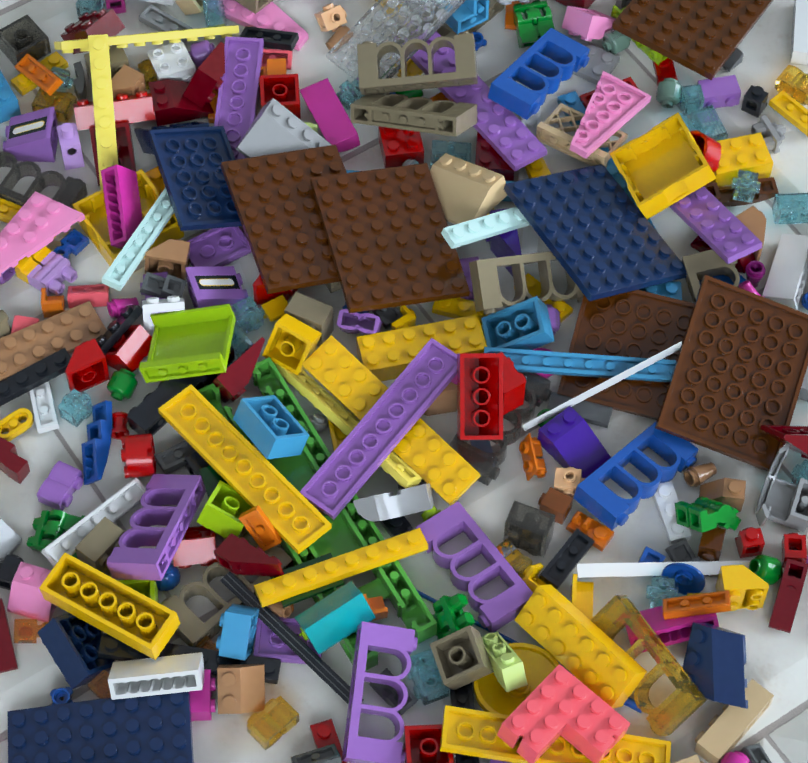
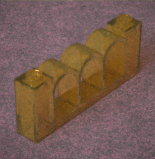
M615 595L591 619L612 640L628 625L638 640L626 653L635 659L646 649L656 661L657 665L643 677L634 691L635 703L642 712L650 714L646 719L655 734L659 736L671 735L707 701L627 595ZM665 673L676 690L656 708L649 700V690Z

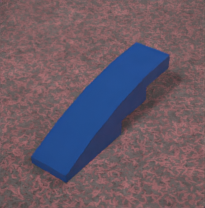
M105 400L92 406L93 422L87 425L88 441L81 444L84 485H89L102 479L111 444L113 423L112 401Z

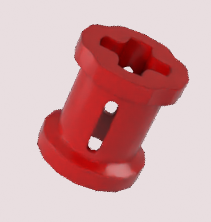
M115 412L112 414V438L121 440V436L129 435L127 413Z

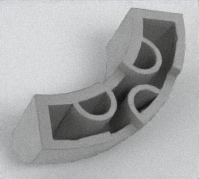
M430 483L398 490L395 496L393 492L353 500L358 514L369 521H383L430 510L433 508L434 503Z

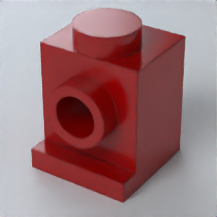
M745 528L739 531L738 537H735L740 558L762 554L765 541L761 528Z
M798 533L784 534L781 542L782 567H785L787 558L806 563V535H799Z

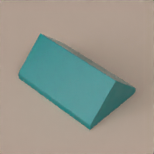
M350 581L294 618L318 655L357 631V626L362 621L371 622L376 617L362 592Z

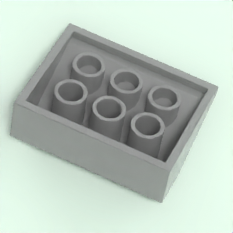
M272 98L262 107L236 149L245 157L251 158L332 144Z

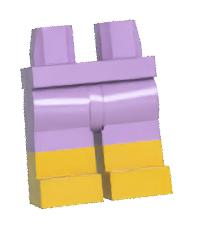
M46 246L29 258L24 257L14 267L19 279L40 291L41 288H46L47 296L51 293L60 296L65 290L62 282L67 280L73 283L78 278L77 271L71 267L70 260L60 254H56Z

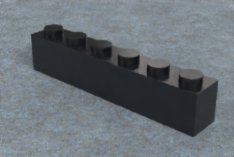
M233 347L230 348L227 366L235 360ZM219 374L161 381L155 391L148 393L144 397L143 402L129 411L127 415L129 427L138 434L151 433L154 435L167 423L159 414V407L191 384L197 390L206 387Z

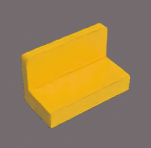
M573 574L570 602L593 622L594 582L577 581V574Z

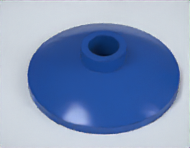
M672 563L667 565L662 571L664 584L674 592L687 595V593H700L705 587L704 575L691 565Z

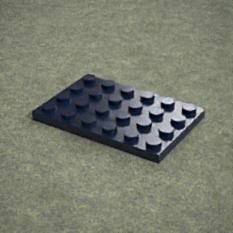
M224 126L149 130L148 138L180 231L242 226L221 170V162L236 160Z

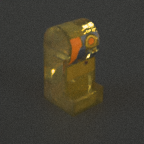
M505 539L496 548L521 579H523L524 571L529 565L533 564V561L517 550L512 542Z

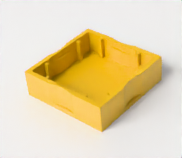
M679 112L654 126L646 134L629 141L610 153L619 173L626 181L628 190L636 205L646 219L651 218L716 179L715 174Z
M140 169L136 171L141 210L143 212L152 207L160 195L154 184L144 171ZM101 190L72 204L73 209L84 214L85 219L80 223L78 222V224L109 266H111L122 249L113 247L110 244L104 191ZM175 213L170 218L171 225L161 231L150 249L169 239L178 240L184 237V231H180Z

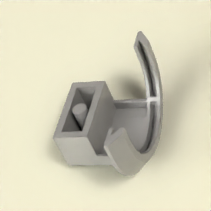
M787 444L779 449L771 464L760 493L755 515L761 527L768 519L804 533L808 527V480L800 478L797 485L776 478L790 447V444Z

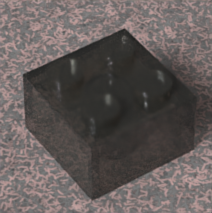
M28 15L0 29V50L14 65L27 53L36 60L51 53L48 36Z
M514 501L505 521L503 543L509 542L508 546H510L512 542L516 549L525 550L533 556L539 555L544 557L553 537L556 515Z

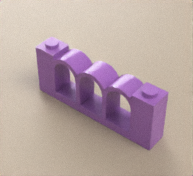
M152 475L149 483L146 485V492L141 496L142 508L134 512L130 517L129 522L132 529L127 530L121 535L118 542L120 547H114L111 555L107 558V568L110 570L112 578L162 581L206 493L201 475ZM162 505H177V507L162 506ZM154 525H165V526H167V527H150V526H154ZM141 546H156L155 549H154V548H138V547H141Z
M459 501L415 527V529H421L428 543V550L426 552L430 553L433 551L435 563L442 568L450 569L452 584L459 590L468 591V603L474 611L479 613L478 620L483 628L487 627L490 632H495L517 617L533 592ZM462 532L473 543L453 555L444 554L438 549L441 545ZM480 554L491 565L472 577H464L456 572L460 566ZM498 576L509 587L489 600L480 599L474 594L478 588Z
M363 621L357 626L342 761L351 763H404L405 750L402 749L403 743L397 742L403 735L404 721L398 711L403 708L408 698L407 688L401 680L410 672L411 658L409 655L417 648L418 638L415 637V630ZM368 650L395 655L402 664L401 674L398 676H388L365 672ZM364 681L393 687L398 694L397 706L386 708L362 704ZM360 713L389 718L395 726L394 737L391 740H382L358 736Z

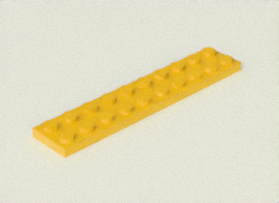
M332 335L302 363V366L360 421L388 389ZM421 418L393 449V452L412 468L425 483H430L431 488L450 506L481 477L477 470Z
M192 384L158 408L159 414L252 508L259 505L281 538L298 555L332 529V524Z
M445 705L440 751L512 763H529L516 752L523 739L521 736L513 749L497 736L502 723L510 715ZM625 734L599 763H670L671 741ZM560 736L535 763L593 762Z

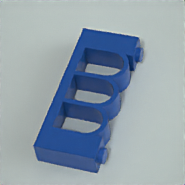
M550 28L491 83L488 98L527 120L532 115L537 114L548 94H553L558 90L561 81L570 79L573 71L577 72L582 67H586L590 59L588 57L590 49Z
M656 421L578 484L573 498L609 529L613 530L618 525L622 526L629 518L628 515L635 512L638 508L640 499L654 496L660 483L673 480L677 471L681 473L686 468L693 466L697 461L696 455L699 449L687 440L656 429ZM649 447L668 462L670 467L656 464L643 451ZM630 462L652 482L644 483L637 480L623 467ZM611 478L628 492L632 499H624L617 496L604 483Z

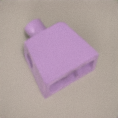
M64 123L57 126L56 129L65 170L85 167L76 123ZM74 148L75 153L68 154V150Z

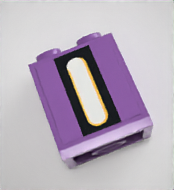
M48 107L10 118L9 126L6 125L5 128L7 140L3 141V153H6L8 161L55 162L58 144L56 129L58 122L55 107Z
M234 266L185 268L188 292L194 309L230 304L233 313L247 310L246 301H249L246 289L242 290L241 285H243L240 273L236 274Z

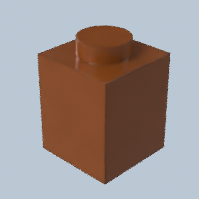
M550 487L546 494L542 493L538 501V505H540L539 514L562 525L572 509L573 498Z

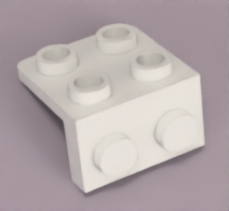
M182 41L161 46L147 52V56L157 75V81L171 79L190 82L196 72L195 65Z
M168 296L167 299L150 297L143 300L144 329L153 336L155 325L150 316L152 314L185 310L184 299L179 296Z

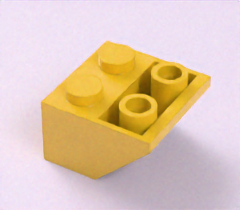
M727 565L720 567L715 588L716 592L730 591L731 611L744 608L757 610L763 608L769 585L744 565Z

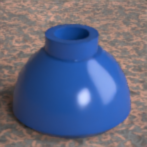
M170 563L162 581H156L158 590L169 591L179 584L181 575L179 569L174 567L173 563Z

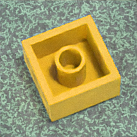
M286 313L275 323L262 356L265 358L270 357L274 363L298 376L305 369L302 363L314 352L322 333Z

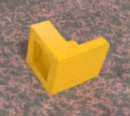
M281 295L261 305V314L264 319L268 318L273 322L285 314L284 310L288 302L284 296Z

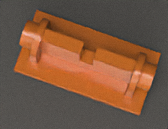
M528 433L519 444L527 481L534 475L538 478H543L547 472L544 459L537 458L543 456L541 442L536 437L532 438L531 433Z

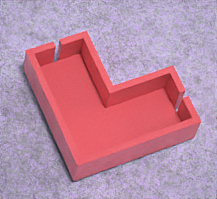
M559 664L502 723L497 736L512 749L516 746L521 736L523 739L516 752L529 763H535L560 736L566 739L590 761L599 763L625 735L631 723Z

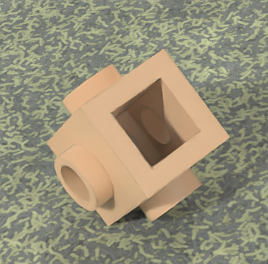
M330 3L323 6L322 11L314 14L321 32H328L330 30L335 32L339 27L347 23V15L341 5Z
M556 467L554 489L573 498L577 485L586 479L582 478V469Z

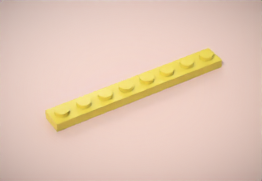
M108 34L88 35L100 191L103 190L101 170L116 164L118 165Z

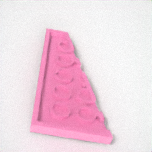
M209 0L204 8L244 27L298 33L299 40L294 47L298 51L309 39L308 33L273 2L256 14L235 0Z
M603 71L596 90L585 110L584 117L581 119L580 126L572 139L570 150L586 159L650 102L651 95Z
M35 191L0 232V277L1 273L9 267L14 268L19 264L18 261L24 257L29 258L54 241V237L62 231L65 233L71 229V225L77 221L79 223L85 219L84 214Z

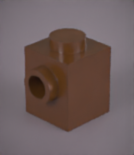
M717 527L702 533L698 550L699 558H703L706 561H719L726 529Z

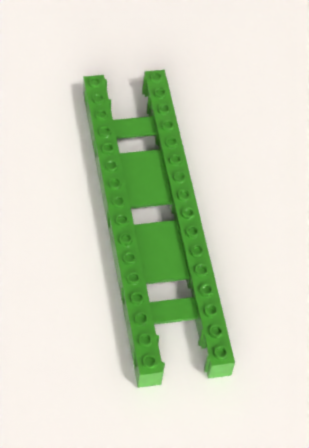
M268 357L256 363L252 373L253 385L258 387L263 396L275 395L306 430L309 437L301 455L267 460L300 492L331 456V453L271 358ZM214 383L199 389L198 391L254 445L233 420L232 408L227 405L222 407L219 387L216 388ZM356 494L334 520L328 515H324L332 524V529L299 555L281 538L282 542L280 545L293 559L294 566L328 553L336 557L385 540L373 521L366 520L358 514L353 500L359 499ZM397 560L371 569L376 579L358 588L362 594H366L367 599L382 596L383 600L389 598L397 611V617L402 619L407 629L415 630V637L418 638L417 644L437 635L436 620L399 561ZM334 588L312 598L317 603L337 589ZM357 631L339 642L352 665ZM368 650L366 670L378 665L377 651Z

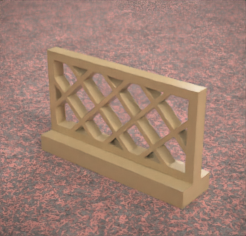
M560 103L544 122H540L537 125L536 138L540 142L590 166L601 164L605 168L611 159L610 153L620 148L628 137L627 133L618 130L612 136L619 137V140L610 141L608 139L599 147H608V153L598 148L585 159L570 150V144L574 136L565 133L572 131L576 133L580 125H576L575 121L581 120L584 117V113ZM563 111L569 114V116L559 117V113ZM563 122H572L573 126L563 127L562 125ZM558 123L559 128H554L550 124Z

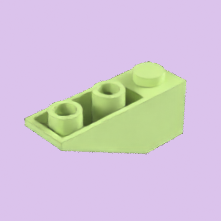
M498 631L484 635L482 640L491 662L493 673L504 690L510 692L528 685L523 661Z

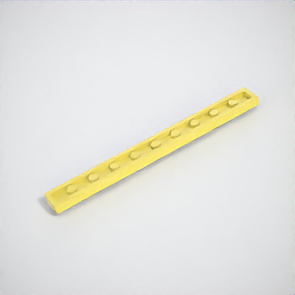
M239 25L109 36V49L110 45H116V48H127L130 43H134V46H146V42L151 41L152 45L163 44V40H169V43H179L182 38H187V41H198V37L203 36L204 40L215 39V35H221V38L232 37V34L239 33ZM88 39L54 42L55 50H62V53H74V49L80 48V52L89 51Z
M274 363L280 374L286 379V382L295 387L329 421L333 422L343 434L348 436L360 422L304 370L297 376ZM393 451L380 465L386 473L390 474L405 489L419 485L422 480Z

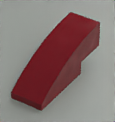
M0 437V470L21 484L30 472L28 461L18 456L14 444Z

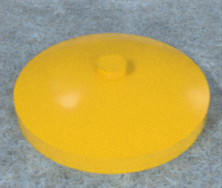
M509 643L508 645L523 661L528 685L506 692L494 673H491L474 681V694L478 704L485 712L510 715L559 665L558 661L548 651L539 646L528 643Z

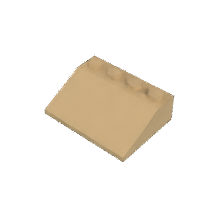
M447 153L437 160L430 169L446 221L453 224L486 216L507 196L503 190L506 184L504 175Z

